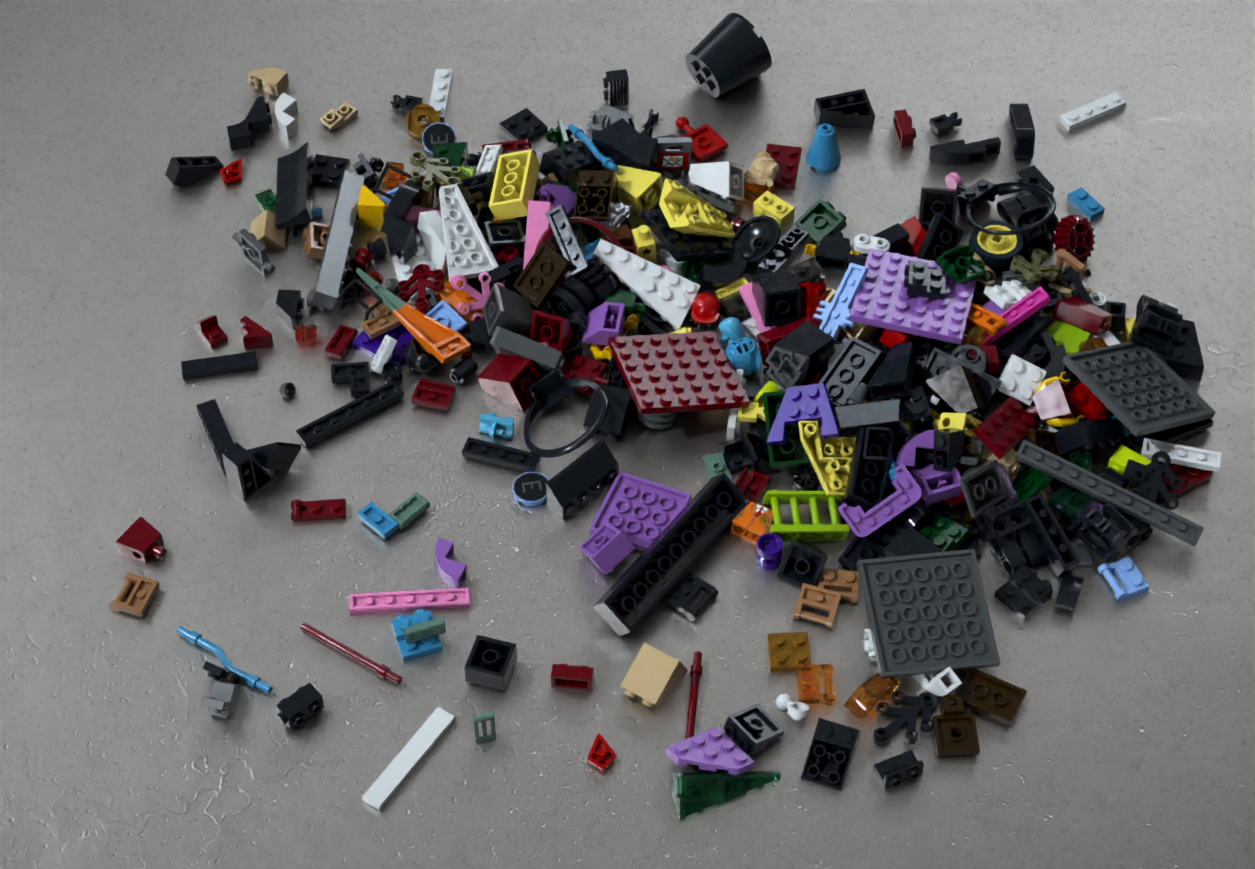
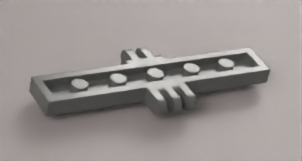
M657 167L654 169L653 172L661 174L663 183L666 178L672 181L676 180L683 187L709 204L731 213H739L741 206L737 205L735 200L730 198L725 200L720 198V195L710 191L709 193L701 186H693L688 180L683 178L678 180L673 178L674 175L664 171V173H661Z

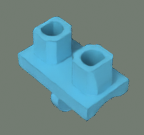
M490 412L488 414L481 413L479 432L489 434L491 439H495L496 436L512 439L514 418L508 416L501 418Z

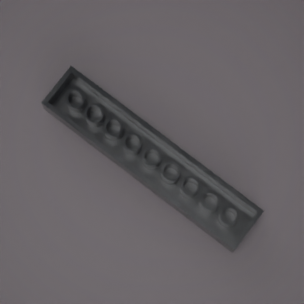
M724 472L712 477L593 606L594 609L619 636L630 633L749 502Z

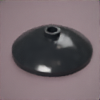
M754 217L737 230L731 245L735 241L743 242V259L748 260L747 263L761 261L768 257L776 248L781 236L780 226L772 217Z

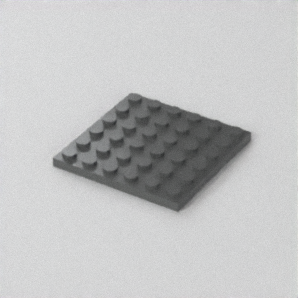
M1131 341L1065 355L1062 360L1067 368L1080 379V382L1085 384L1092 391V394L1136 437L1210 419L1216 413L1153 350Z
M975 549L857 561L856 564L880 679L939 673L949 666L953 671L1000 665Z

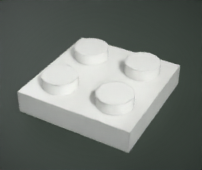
M1011 354L999 378L1002 383L998 391L1030 406L1033 401L1032 396L1036 393V389L1042 383L1047 371Z

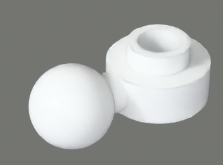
M780 694L777 697V707L781 710H788L787 713L792 719L802 720L808 716L809 706L807 704L797 701L792 702V698L788 694Z

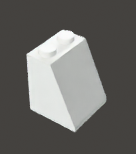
M730 161L690 164L688 175L691 183L726 198L744 202V166Z

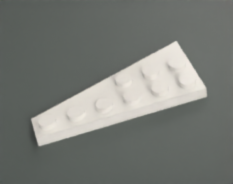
M457 184L441 186L439 198L449 282H451V278L456 274L469 279L479 277L482 272L488 273V271L499 267Z

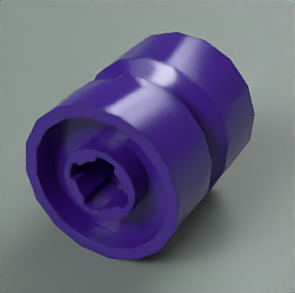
M767 533L760 536L757 540L756 562L764 570H774L782 562L783 542L778 535Z

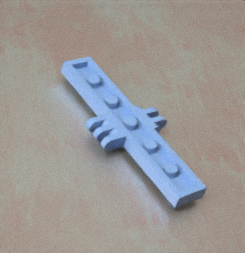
M850 263L832 302L828 303L821 300L819 305L825 308L817 307L816 312L821 315H813L815 320L822 322L819 329L831 335L834 342L841 328L845 329L846 326L854 327L855 325L854 322L849 321L850 309L856 293L860 290L869 271L867 267Z

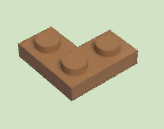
M378 300L369 303V308L372 305H374ZM383 302L372 310L375 317L361 323L363 330L370 339L403 325Z

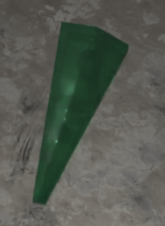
M747 771L739 775H732L729 772L672 773V796L679 819H685L688 815L702 812L705 808L746 794L749 790L761 788L764 784L774 780L778 781L781 779V772Z

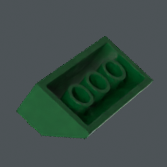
M786 391L763 393L767 439ZM787 425L786 444L771 446L768 444L770 468L795 471L801 466H809V459L800 440L799 425Z

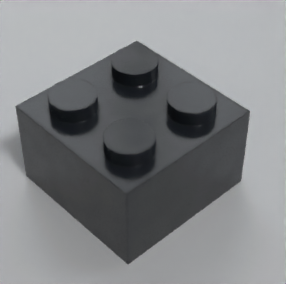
M477 635L464 667L466 682L505 691L517 660L516 644Z

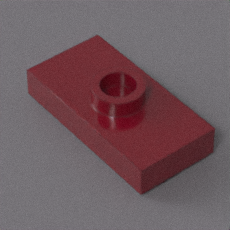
M340 325L325 348V355L342 360L358 334L357 329Z

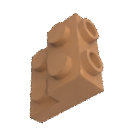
M311 221L308 227L304 228L302 237L306 241L303 245V251L307 252V257L321 260L329 225Z

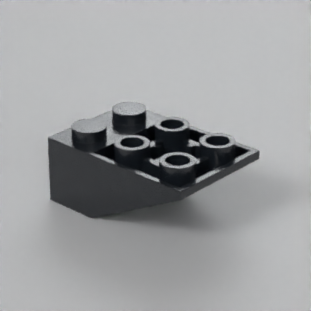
M819 718L801 779L842 791L858 746L861 731Z

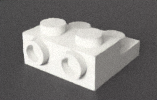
M1011 280L1003 281L1002 286H986L983 293L1000 308L1007 310L1032 291L1027 289L1026 286H1022L1020 281Z

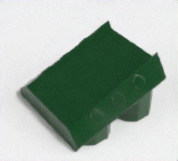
M960 245L947 250L934 261L959 285L971 282L987 273L983 263L973 258L974 250L966 245Z

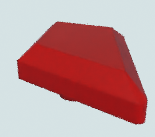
M242 158L219 170L224 184L242 180Z
M598 733L587 761L604 772L617 758V755L601 734Z

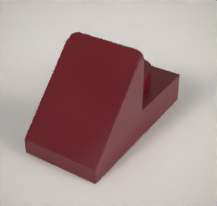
M210 315L194 323V326L211 349L228 341L226 334L218 325L216 315Z
M247 316L240 319L241 331L245 335L243 337L245 349H262L274 346L272 334Z

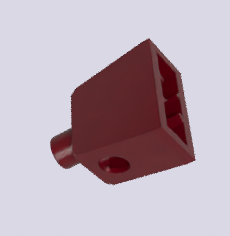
M141 516L116 540L118 552L121 555L142 563H148L153 556L163 559L167 553V550L163 548L164 542L161 533Z

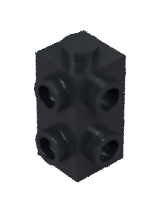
M311 683L298 688L295 693L288 698L282 699L276 705L278 721L282 725L286 724L290 730L300 726L307 718L319 713L324 707L322 695Z

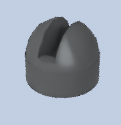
M293 383L281 384L279 388L281 396L291 398L295 395L296 388Z

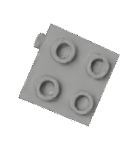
M603 104L598 112L592 111L589 118L591 120L587 126L600 131L622 118L629 123L628 118L633 119L634 115Z

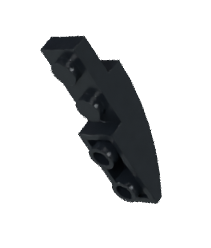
M999 137L965 144L962 139L930 146L929 160L948 165L985 163L986 157L1000 153L1001 140Z
M793 226L779 240L774 251L758 265L757 272L768 273L786 270L799 253L809 233Z

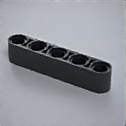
M215 399L197 404L196 407L223 474L226 476L222 453L226 448L231 447L234 442Z

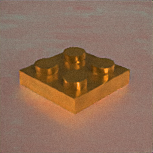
M808 632L767 634L770 672L811 670Z

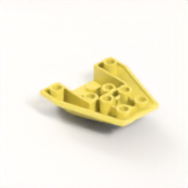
M668 178L664 180L659 206L670 228L683 234L734 238L736 236L732 229L733 226L728 222L724 211L709 204L683 187L678 181H672Z
M799 421L800 440L826 495L845 496L856 437L824 439L821 436L822 427H818V421Z

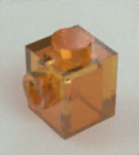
M386 162V164H390L407 173L404 169V164ZM388 168L382 179L383 189L392 190L397 187L399 188L403 182H406L407 177Z

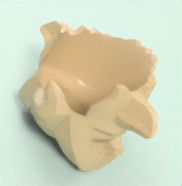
M760 151L756 155V159L751 163L745 180L748 183L772 187L774 186L773 182L776 175L780 172V166L771 158L769 153Z

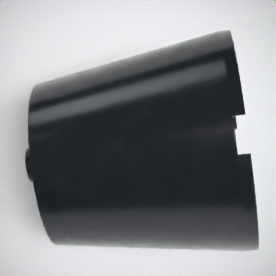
M732 12L726 15L686 56V65L692 78L704 92L714 98L766 72L772 65L769 49L762 36L758 38L752 30L755 27L746 18Z

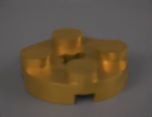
M427 104L415 106L414 109L407 113L405 118L406 127L410 135L417 138H422L424 130L429 125L437 122L441 123L439 113ZM422 118H425V120L427 121V123L421 124L418 122L422 121Z

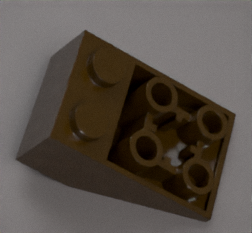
M579 170L573 217H585L592 220L610 219L617 198L619 183L615 171Z

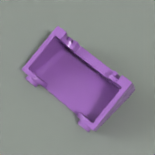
M903 463L894 468L896 478L894 481L891 480V483L896 491L869 511L864 513L859 505L851 507L846 503L837 508L858 537L869 536L920 500L922 496L921 488Z

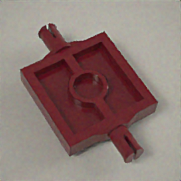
M575 354L565 369L562 370L568 378H586L607 386H611L612 383L610 379L603 378L609 369L607 363ZM578 387L575 388V391L590 395L593 388Z

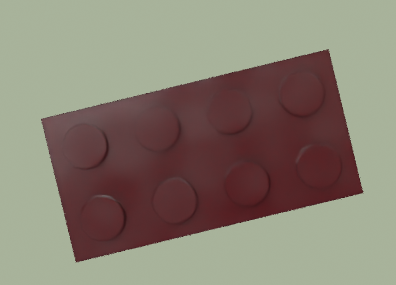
M1010 396L972 432L1000 460L1028 434V429L1034 428L1038 423L1017 400Z

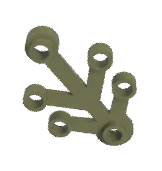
M415 151L411 154L409 162L414 165L411 181L420 182L422 180L421 167L426 170L425 180L422 185L423 190L431 191L433 189V176L446 184V186L457 184L458 188L461 186V180L458 178L460 176V168L458 166L449 167V160L447 158H427L425 153L421 151ZM443 173H450L451 177L448 178Z
M1034 249L1031 256L1032 264L1026 261L1024 257L1016 255L1013 257L1010 270L1015 272L1021 271L1026 281L1036 283L1041 278L1056 281L1060 267L1056 265L1040 266L1046 260L1047 252Z

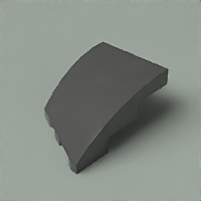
M774 346L765 360L770 365L766 374L781 391H786L789 387L801 386L808 371L810 358Z

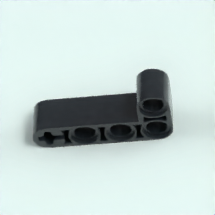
M1010 104L1009 118L1015 138L1014 158L1032 159L1034 154L1035 128L1028 104Z

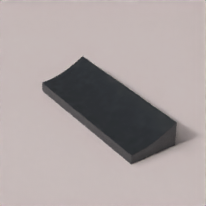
M308 142L295 152L278 158L275 222L278 230L312 221L313 153Z

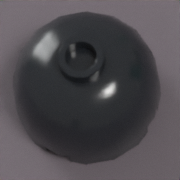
M411 338L406 345L404 357L409 365V369L413 372H430L440 363L433 354L429 355L415 338Z

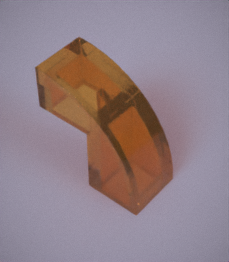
M878 672L859 686L844 706L858 719L865 718L869 715L877 701L887 700L892 697L900 682L894 677L880 679Z

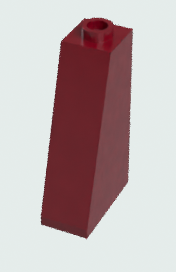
M811 316L757 334L756 337L763 364L768 368L770 367L765 360L774 348V344L808 321L820 327L822 322L815 320Z

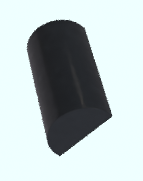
M935 213L915 257L935 261L945 251L959 246L964 231L943 213Z
M862 426L857 430L844 503L851 507L859 505L864 513H866L883 501L888 468L884 460H865L863 458L867 428ZM870 430L867 456L887 457L890 462L894 442Z

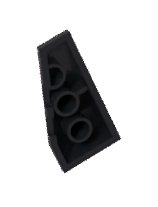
M594 130L592 132V141L596 147L620 165L652 172L658 165V139L637 133L635 136H631L623 132L621 135L610 131Z

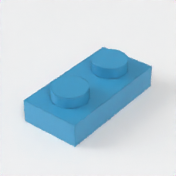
M1082 187L1068 194L1067 200L1090 221L1104 214L1105 208Z
M373 502L357 513L358 518L383 539H386L399 528V524Z

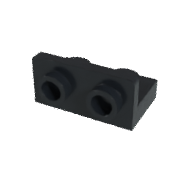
M912 750L874 764L873 770L884 789L891 786L896 787L903 781L918 778L923 773L924 763L922 760L918 761Z

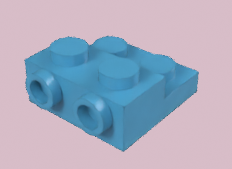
M418 609L413 615L406 616L401 614L391 621L392 630L403 662L443 651L438 635L412 643H406L405 627L434 620L430 610Z

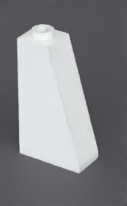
M436 210L420 212L417 228L435 269H441L444 278H449L442 218Z

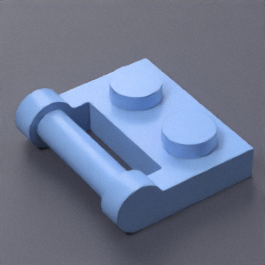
M1130 557L1110 564L1104 563L1098 567V572L1100 575H1104L1114 590L1118 601H1123L1149 590L1148 583ZM1112 572L1115 573V575L1117 576V578L1119 579V581L1121 582V584L1124 586L1125 589H1122V588H1121V586L1119 585V583L1117 582V580H1116L1115 577L1113 576Z

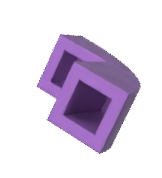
M935 430L922 432L908 440L898 454L896 466L903 463L905 467H914L916 449L934 450Z
M438 538L435 547L437 571L441 579L451 588H461L468 577L467 565L451 560L454 556L453 542Z

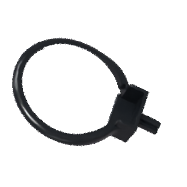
M981 179L970 188L960 184L956 185L960 214L965 215L966 222L971 227L988 234L1016 235L1029 232L1046 223L1056 209V201L1052 193L1044 187L1033 183L1005 182L993 184ZM1020 191H1032L1046 198L1050 206L1048 213L1036 224L1018 230H990L977 225L972 219V207L983 199L993 202L996 195L1003 196Z
M560 367L552 372H542L543 376H541V379L528 387L534 402L530 406L524 420V440L530 452L542 458L559 457L585 444L599 430L609 408L607 393L600 385L586 378H568ZM591 387L598 392L601 400L598 416L591 427L578 439L566 446L549 450L540 449L531 442L529 431L534 419L541 410L545 412L553 408L557 403L570 397L575 392V388Z

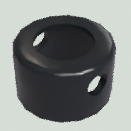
M918 501L893 518L892 523L905 530L912 526L918 531L924 523L929 525L934 519L935 514L931 509ZM902 517L904 520L898 523V518Z

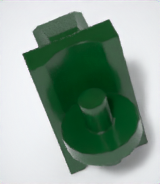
M561 119L557 121V128H550L546 133L547 141L556 144L557 148L576 142L575 138H571L572 132L569 131L568 126L564 125Z

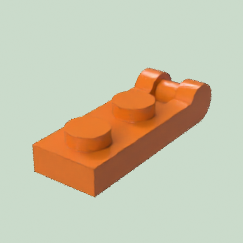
M971 303L967 323L986 331L992 337L998 333L1000 328H1004L1007 325L1003 317Z

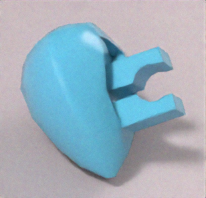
M726 318L718 326L723 334L719 339L721 344L723 341L730 339L728 341L729 346L738 338L746 337L744 327L738 318Z

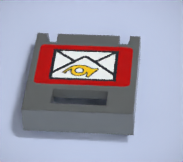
M691 137L656 138L658 139V165L656 166L658 171L664 173V171L669 172L673 175H682V171H684V174L688 175L692 149ZM666 146H682V149H665Z

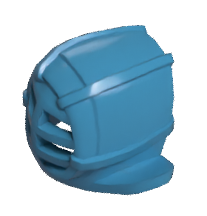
M750 337L738 338L726 348V357L735 372L736 369H742L743 376L751 375L756 370L757 374L761 373V354L754 339Z

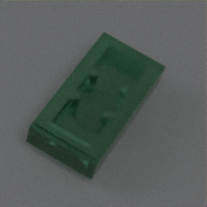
M271 189L255 195V200L263 211L268 209L276 214V196Z

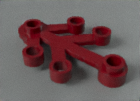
M419 264L412 271L413 275L408 280H402L397 284L400 290L398 297L404 302H408L410 297L418 291L415 307L418 311L426 313L431 309V304L426 298V287L433 289L435 292L444 290L445 286L442 281L444 274L441 269L431 271L428 265ZM428 277L434 278L435 282H432V281H429V280H426V279H427Z

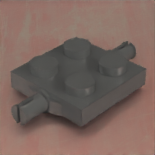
M244 228L239 233L233 234L232 238L241 247L243 257L264 276L275 271V266L268 259L266 245L260 243L253 233H249Z

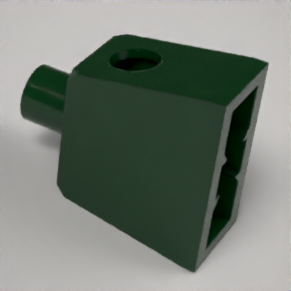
M615 288L605 297L603 302L624 303L625 321L634 313L645 315L646 304L637 303V294L631 291Z

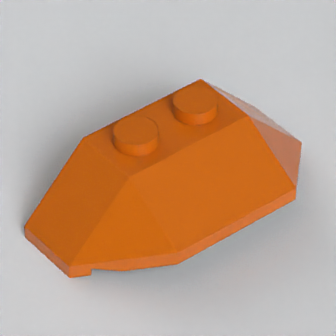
M449 278L443 280L444 290L441 292L433 290L438 303L444 300L468 323L467 328H469L472 314L475 312L482 314L483 309L470 310L465 315L459 313L457 310L459 303H470L478 300L464 290L453 288ZM462 280L458 281L457 286L462 285ZM466 306L461 307V311L466 309Z

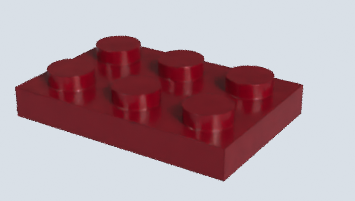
M767 143L766 152L780 166V172L776 175L773 182L774 186L772 187L795 190L802 147Z

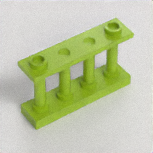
M775 489L766 491L763 504H771L774 525L770 526L768 533L778 535L782 542H791V540L797 538L804 541H846L849 534V525L840 524L837 504H840L843 496H827L825 491H779ZM779 504L791 505L793 525L782 524ZM798 504H810L813 524H801ZM818 504H829L832 524L820 523Z

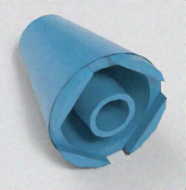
M821 124L817 127L806 154L808 166L816 168L815 171H833L841 162L835 130L830 124Z

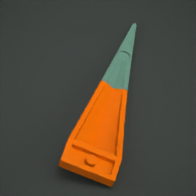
M357 268L356 273L373 292L382 298V302L429 355L433 354L444 364L470 350L471 344L460 333L418 311L384 288L360 268Z

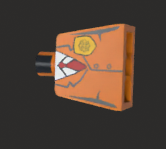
M750 502L732 520L731 533L757 544L759 537L767 534L770 526L774 525L771 504L762 503L759 505Z

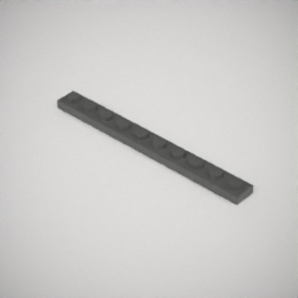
M1023 440L1015 456V459L1098 500L1110 503L1113 507L1194 547L1204 527L1026 440Z

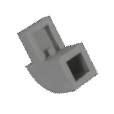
M215 681L211 697H204L203 706L209 707L207 713L228 718L237 703L241 686L224 681Z

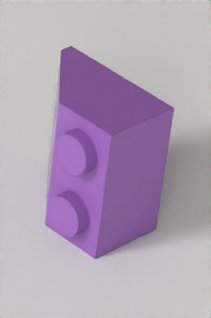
M605 522L578 547V550L598 570L607 575L615 570L618 563L629 557L635 547L621 530Z

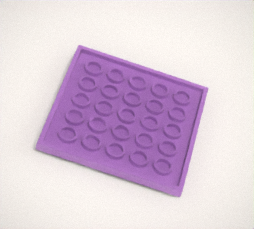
M870 248L864 266L869 271L860 290L856 293L849 321L961 345L977 279L959 285L946 273L944 300L908 296L907 288L904 287L905 265H909V261L927 262L928 269H942L932 260L929 261Z

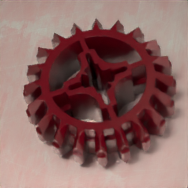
M1069 215L1061 218V221L1057 223L1058 227L1054 228L1056 232L1053 235L1055 238L1053 244L1056 246L1054 251L1064 249L1081 263L1087 261V257H1090L1091 251L1094 250L1093 244H1095L1094 237L1096 235L1093 234L1094 228L1091 227L1092 223L1080 215Z

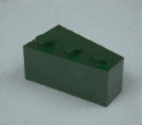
M467 142L432 145L433 158H447L449 160V167L465 165L468 158ZM443 173L448 178L451 177L450 173ZM436 183V197H438L440 184Z

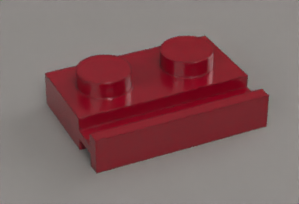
M419 379V383L411 398V404L448 411L453 395L456 392V386Z
M746 467L743 469L734 485L749 501L745 506L750 502L756 504L759 502L770 483V476L754 470L749 471Z

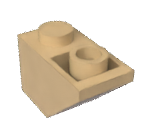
M273 66L247 73L249 86L277 97L289 85L287 71Z

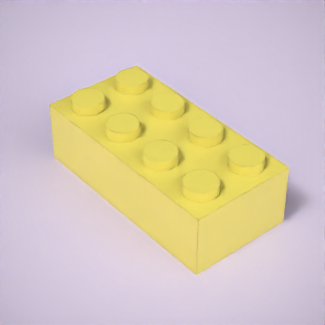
M532 149L499 155L489 208L494 217L500 221L527 216L528 200L533 201L540 163Z

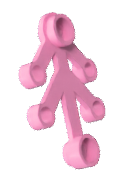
M482 272L479 275L483 295L468 285L466 278L462 275L456 274L451 278V286L453 288L464 290L478 300L470 303H459L457 306L459 313L465 315L470 310L483 308L490 293L489 283L491 276L488 273ZM487 275V280L483 281V276ZM462 280V285L457 286L458 281ZM497 282V283H496V284H499V285L505 287V286H504L502 283H500V282ZM462 306H466L464 311H461ZM473 313L471 320L474 321L476 316L484 318V313Z

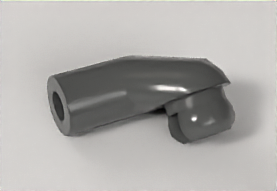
M395 278L388 279L386 289L394 294L398 289V280Z

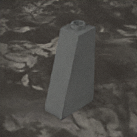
M496 327L490 340V344L497 354L530 358L536 369L552 372L558 367L562 370L566 367L567 359L561 351L501 327Z

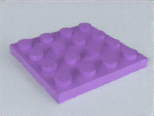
M619 471L589 528V534H593L605 522H608L624 533L635 547L634 549L644 552L691 501V494Z

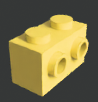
M769 191L763 193L753 202V215L756 217H772L779 224L781 231L794 220L795 207Z

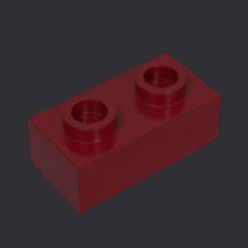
M906 109L894 111L893 125L900 146H913L916 130L912 128L911 116H908Z
M567 664L552 665L551 687L592 691L594 668L570 666Z

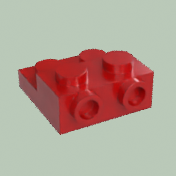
M1080 381L1068 393L1074 411L1079 416L1083 415L1085 417L1083 420L1105 419L1107 416L1104 413L1106 411L1111 412Z

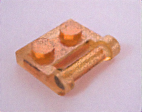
M831 664L797 665L799 702L805 704L824 703L829 706L836 704V695L833 693L832 681L833 666ZM818 674L824 675L825 694H820Z

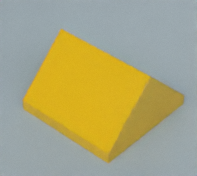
M363 185L360 189L357 204L360 229L380 231L384 222L383 214L386 211V204Z

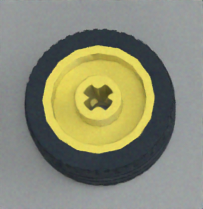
M990 220L979 224V226L990 230H1018L1014 225L999 220ZM974 228L968 246L985 262V266H988L996 276H1001L1002 271H1010V265L1014 256H1022L1024 240L1022 234L993 235Z

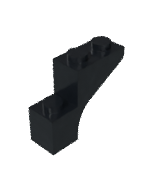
M260 96L255 100L247 117L242 122L227 126L231 151L251 148V140H254L253 135L270 132L269 125H272L271 114L267 115V113H270L269 103H265L264 96Z

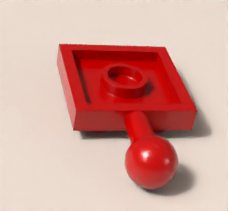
M679 117L676 120L675 125L677 129L685 130L688 133L682 137H691V155L699 163L728 148V143L708 124L694 130L689 126V120L686 117Z

